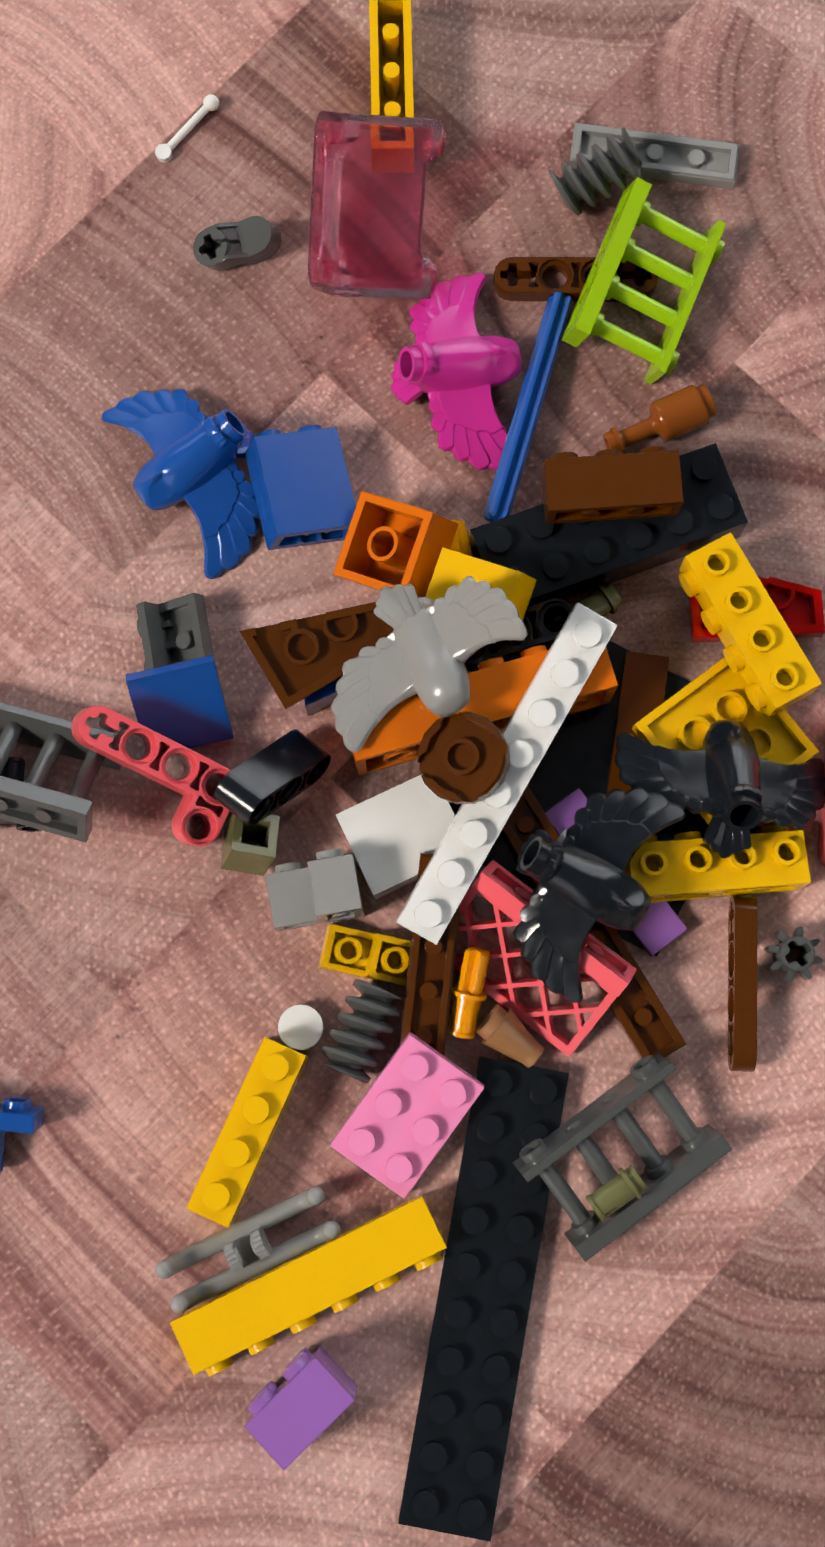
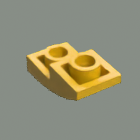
M328 924L318 968L406 987L411 941Z

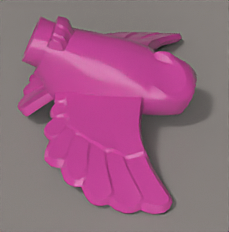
M477 273L468 277L457 276L449 282L443 281L436 284L431 293L424 294L419 304L413 305L409 309V313L413 318L410 329L416 335L415 345L405 346L401 349L398 361L394 363L391 391L396 393V398L405 405L411 404L423 393L428 394L430 401L428 408L433 413L431 426L438 432L437 442L439 448L445 452L451 451L458 461H469L477 470L490 468L497 471L508 432L496 413L491 387L505 384L519 375L522 368L521 352L517 342L512 339L496 335L479 336L475 322V310L479 293L487 277L483 273Z

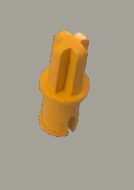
M469 947L464 952L458 985L453 986L451 990L454 1000L447 1033H450L452 1036L462 1039H473L475 1037L476 1022L481 1002L485 1001L487 997L483 988L490 960V952L485 949Z

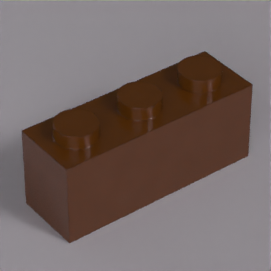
M651 446L641 449L639 453L622 454V451L618 449H606L597 452L595 456L578 457L574 452H561L552 455L551 459H544L541 475L546 524L678 516L684 502L679 450L666 451L665 447Z

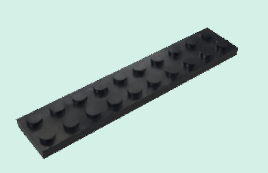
M479 1057L476 1079L484 1084V1089L470 1107L398 1524L491 1542L550 1190L539 1174L527 1182L513 1162L520 1157V1151L528 1143L539 1138L543 1140L560 1127L569 1073L534 1066L528 1068L523 1064Z

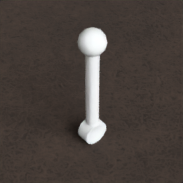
M208 94L205 96L203 106L167 144H159L156 147L155 154L160 162H169L173 156L172 150L209 111L218 109L219 99L215 95Z

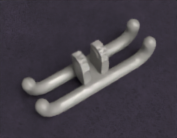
M320 1187L309 1188L158 1262L155 1272L161 1279H167L221 1251L224 1252L230 1267L174 1296L170 1303L173 1312L178 1314L184 1313L188 1309L327 1241L336 1239L340 1234L341 1228L335 1221L324 1222L274 1247H271L264 1231L323 1203L325 1199L323 1189Z

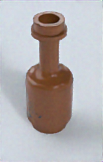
M704 384L698 387L689 385L651 403L649 418L619 432L615 427H612L610 431L603 434V439L607 449H618L622 451V454H626L625 447L654 434L659 435L663 441L668 442L709 424V419L717 415L716 406L710 391Z

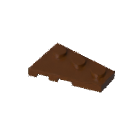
M376 602L239 632L284 708L287 710L343 676L342 666L345 661L358 657L363 647L375 646L379 638L387 637L393 632L394 628L374 614Z

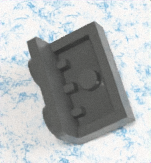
M191 593L161 604L144 601L136 605L138 614L137 630L142 638L145 656L144 670L210 655L214 657L203 595Z

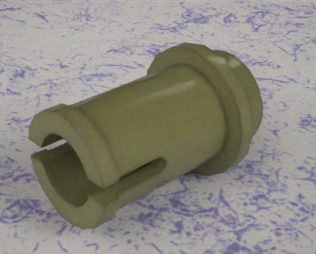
M606 582L603 585L600 583L594 585V591L577 603L604 616L607 613L615 614L618 611L617 606L622 604V599L614 586Z
M632 1165L625 1170L622 1167L619 1168V1175L591 1195L586 1196V1199L602 1222L635 1197L641 1200L643 1198L641 1193L648 1189Z

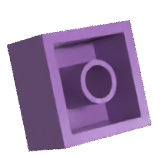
M321 1345L312 1353L306 1347L302 1349L286 1365V1370L282 1373L285 1379L278 1386L271 1380L251 1400L252 1403L247 1408L251 1415L244 1427L283 1470L355 1401L358 1386Z

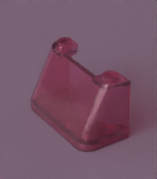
M334 111L319 112L314 128L308 250V277L313 289L338 297L431 298V288L435 286L437 270L435 264L430 261L429 256L421 252L426 167L427 164L436 162L438 156L444 153L446 146V134L444 129H442V119Z

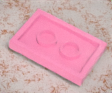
M409 1032L330 1143V1147L405 1199L483 1091L484 1084Z

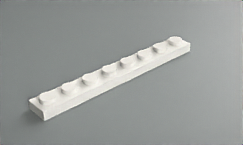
M580 603L575 604L503 731L510 753V766L504 782L490 797L475 804L461 805L396 920L398 924L437 945L616 630L617 624Z

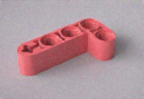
M100 705L92 706L76 714L72 721L71 730L73 737L79 744L183 795L171 824L172 833L176 840L181 844L196 847L207 846L214 842L229 814V810L208 795L205 785L207 779L213 774L222 780L231 771L229 768L110 708ZM99 717L101 718L99 721L101 728L109 732L118 731L119 726L122 729L114 738L106 734H97L90 737L91 728L85 723L86 720ZM133 734L142 738L145 743L144 754L138 760L131 758L125 748L127 739ZM173 754L178 755L184 762V772L178 779H173L166 771V762ZM194 814H198L203 819L205 826L201 836L196 839L189 836L186 828L188 819Z

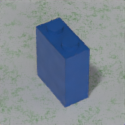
M308 425L298 429L297 432L281 433L280 430L271 429L254 436L244 454L267 550L345 540L356 503L337 427L322 429L320 425Z

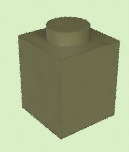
M233 814L225 827L220 869L264 876L276 858L280 816L270 814L257 824L247 826Z

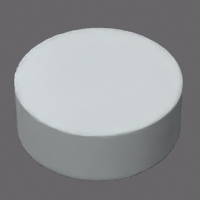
M294 1005L288 1008L281 1015L278 1023L280 1038L287 1046L296 1050H307L314 1047L322 1038L324 1031L322 1017L315 1009L307 1005Z

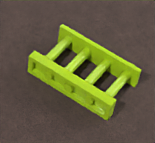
M637 177L622 193L564 332L562 341L578 347L588 336L594 338L597 335L650 362L651 364L644 382L651 385L663 375L669 376L678 362L680 353L675 351L708 268L710 264L713 265L722 253L725 241L721 240V236L726 223L718 220L703 235L650 208L651 203L646 201L652 184ZM644 224L696 251L688 272L635 245L636 240L631 238L635 225L640 226ZM626 261H629L680 287L681 290L673 309L619 282L620 277L615 275L620 262L624 264ZM613 298L666 325L658 346L604 320L605 315L600 313L604 300L609 301Z

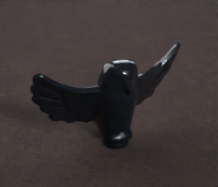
M718 720L712 723L704 737L703 750L699 751L674 750L659 745L654 746L628 732L621 733L615 742L618 752L615 755L614 761L620 769V781L631 786V789L640 787L647 793L661 794L666 797L668 802L681 806L684 811L688 810L693 814H699L700 812L711 814L712 819L703 836V842L709 844V848L717 852L722 858H728L732 853L739 854L743 849H749L752 844L749 829L757 826L760 821L764 823L773 821L781 828L790 825L804 830L807 827V821L814 820L816 818V811L824 807L825 777L822 759L814 758L805 763L791 765L764 760L758 756L754 740L746 726L736 720Z
M640 787L632 788L626 792L621 789H612L606 794L600 792L591 793L587 799L586 807L576 811L574 816L575 824L567 829L566 837L562 843L554 842L546 831L539 829L536 831V834H532L528 838V842H524L521 845V854L517 858L519 864L516 870L520 874L531 876L539 884L537 889L531 893L530 904L521 909V922L515 927L513 935L515 940L521 943V956L530 962L532 976L543 981L545 987L550 992L561 994L565 999L573 1003L582 1001L583 993L580 978L582 952L587 937L596 922L617 930L633 931L643 921L650 907L651 897L644 887L628 875L625 870L642 844L660 830L685 818L686 813L681 806L668 802L666 797L661 794L647 793Z

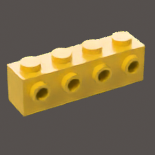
M730 532L684 557L679 568L681 572L678 575L680 584L689 597L695 596L703 609L701 611V618L707 630L712 635L717 633L725 646L723 655L729 667L735 673L739 671L748 686L745 690L753 707L758 711L762 709L768 719L812 695L821 686L822 682L733 534Z
M777 825L761 828V833L750 834L751 847L743 849L739 854L732 853L728 858H722L717 852L711 850L709 844L703 842L701 832L698 831L674 835V840L658 841L657 836L654 835L636 851L625 870L628 875L644 887L651 897V903L798 891L811 883L804 831H788V827L781 828Z

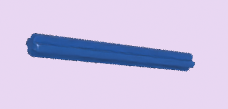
M556 291L553 296L548 297L485 508L484 518L489 522L510 516L573 304L571 296L564 295L563 292Z

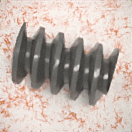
M624 127L621 129L622 143H619L612 135L606 137V152L597 144L591 146L592 160H588L580 152L576 154V169L566 161L562 162L561 178L549 170L567 208L572 210L577 216L582 214V199L592 207L597 205L596 191H599L609 199L612 197V182L622 190H625L627 188L626 174L629 173L634 179L637 177L642 179L641 166L643 164Z
M355 979L353 986L362 995L361 997L347 996L345 1002L354 1012H339L337 1016L346 1029H331L329 1033L338 1043V1046H323L321 1051L331 1060L330 1063L323 1064L363 1083H369L371 1078L363 1071L362 1066H377L378 1060L369 1051L370 1049H385L386 1044L377 1034L378 1032H393L394 1028L385 1020V1017H400L402 1012L392 1002L394 999H403L371 983Z

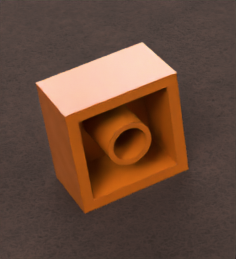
M361 491L333 575L381 591L384 586L393 588L396 584L405 586L410 583L415 587L418 598L425 597L442 547L450 549L458 524L434 512Z

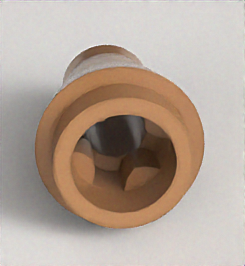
M499 1004L495 1005L486 1014L476 1029V1033L483 1038L482 1044L520 1062L528 1068L535 1064L544 1051V1047L535 1040L511 1008L505 1010Z

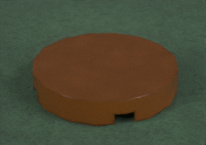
M470 711L458 712L460 714H453L436 720L424 733L418 748V763H420L421 777L424 784L435 795L455 804H475L490 797L504 782L510 766L509 746L503 732L488 718Z

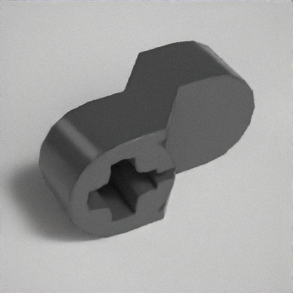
M260 216L248 217L239 222L217 223L204 229L197 235L193 245L194 256L202 265L215 271H224L236 265L258 264L277 253L282 242L281 232L276 225Z

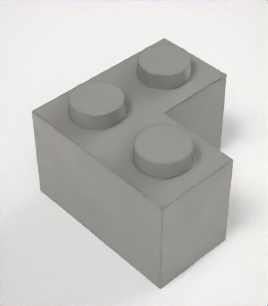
M343 849L325 850L316 853L317 860L308 861L307 868H302L301 862H290L275 866V873L266 874L274 929L278 932L364 917L353 854L344 855Z

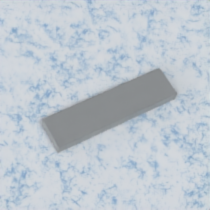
M575 123L569 165L574 169L577 168L576 154L580 152L588 160H592L591 146L597 144L606 152V137L612 135L619 143H622L621 129ZM626 129L643 164L641 166L642 178L733 190L736 181L740 144Z

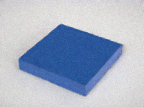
M213 655L126 674L127 687L139 724L187 748L234 739Z

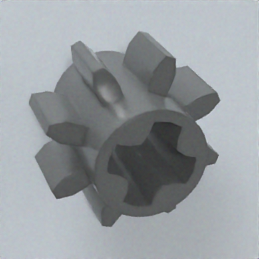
M803 927L796 928L791 938L782 929L775 932L776 938L780 943L776 946L770 945L764 948V951L773 954L774 963L769 965L768 971L779 969L784 972L783 980L785 983L793 980L795 972H798L804 980L811 979L812 974L808 967L811 964L823 963L822 958L815 956L814 947L818 945L820 940L813 939L809 941L804 938ZM798 947L802 954L798 956L797 961L788 963L785 955L790 952V949Z

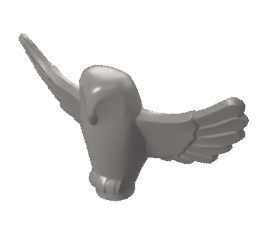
M471 576L464 578L459 586L453 585L449 587L445 597L436 598L435 601L427 597L418 598L415 587L410 583L405 586L396 584L393 588L384 586L376 600L374 614L394 628V630L387 637L379 638L375 646L363 647L358 657L345 661L342 666L343 676L336 684L338 695L333 700L331 710L336 715L335 727L338 733L343 736L344 745L352 752L361 750L378 722L396 705L418 694L424 706L439 717H448L462 710L470 700V683L464 664L467 659L485 645L503 640L520 641L527 637V630L519 618V612L516 606L507 599L505 592L498 587L491 588L487 581L476 582Z

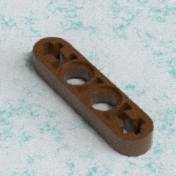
M596 257L505 258L495 267L494 290L499 297L508 301H548V297L553 296L554 292L559 291L563 292L564 295L571 296L573 302H577L585 284V276L590 272ZM626 261L624 264L620 262L616 272H621V283L651 297L655 291L658 276L629 261ZM555 270L561 272L566 277V283L560 288H550L543 282L542 277L548 271ZM531 271H537L535 287H530ZM508 272H516L517 286H509ZM634 273H641L642 279L645 280L643 287H636L635 280H632ZM613 298L609 301L604 300V302H619Z
M731 895L728 910V1065L730 1071L754 1072L757 1062V901L755 896Z

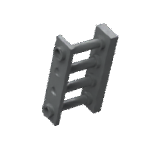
M0 702V774L17 742L41 749L26 781L22 782L0 776V819L86 843L92 831L93 801L86 800L87 795L101 766L120 770L122 765L79 744L72 735L71 721ZM90 727V737L97 734H106L114 738L117 735L105 729ZM59 754L84 761L68 794L43 788Z
M659 1053L654 1056L648 1055L638 1060L630 1068L628 1076L543 1140L540 1138L528 1143L520 1151V1157L513 1162L527 1182L539 1174L573 1221L571 1228L564 1235L585 1262L732 1150L723 1135L709 1124L703 1128L696 1127L663 1080L673 1073L676 1068ZM648 1091L682 1137L680 1145L667 1155H660L627 1108ZM613 1119L646 1165L644 1173L640 1175V1178L648 1189L641 1193L643 1197L641 1200L635 1197L602 1222L595 1211H587L554 1165V1162L576 1146L603 1185L615 1178L618 1173L590 1136L609 1120Z

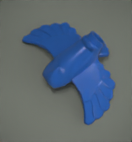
M161 389L155 393L141 391L134 397L122 399L115 407L102 414V421L125 427L140 436L155 455L143 465L133 481V487L144 504L152 510H164L185 500L193 511L199 523L204 543L205 576L209 579H215L220 577L225 570L236 568L241 558L250 554L252 538L259 532L258 519L260 516L252 483L245 480V472L238 468L235 461L236 458H245L244 453L254 438V434L247 431L246 426L228 409H223L218 414L207 418L206 415L200 412L199 402L189 399L185 389H177L173 392Z

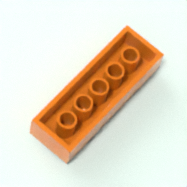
M546 645L528 648L520 653L521 658L504 662L502 657H497L478 664V670L467 673L470 683V700L459 712L470 711L484 716L503 732L549 652ZM606 647L567 715L610 703L618 683ZM418 694L396 705L374 727L362 749L358 752H352L359 776L418 759V748L424 733L436 720L442 717L429 711L422 703Z

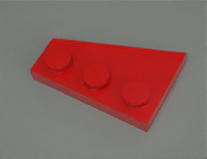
M758 576L795 638L823 636L825 624L821 590L771 576L768 579ZM688 596L692 643L721 641L717 633L712 635L705 627L701 618V611L703 609L695 596Z

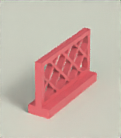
M492 860L481 871L461 901L459 919L464 913L465 923L458 924V931H467L469 946L479 947L476 930L497 928L501 950L489 951L490 959L503 958L506 980L492 981L486 976L483 991L504 1008H511L522 1022L570 1057L615 999L628 986L637 969L589 933L582 952L580 966L581 982L593 981L608 992L600 1003L581 1004L579 1002L573 1003V1005L551 1007L548 989L543 981L536 978L515 979L511 957H521V948H509L506 927L517 926L521 922L520 911L524 906L530 904V896L534 890L496 861ZM477 894H480L493 904L496 920L474 922L471 902ZM503 913L506 914V915H507L508 917H510V918L504 919ZM455 953L454 969L459 973L464 953ZM539 986L542 1007H525L519 1002L517 988ZM592 1012L588 1019L584 1021L583 1013ZM575 1014L578 1031L571 1040H568L555 1030L552 1015Z

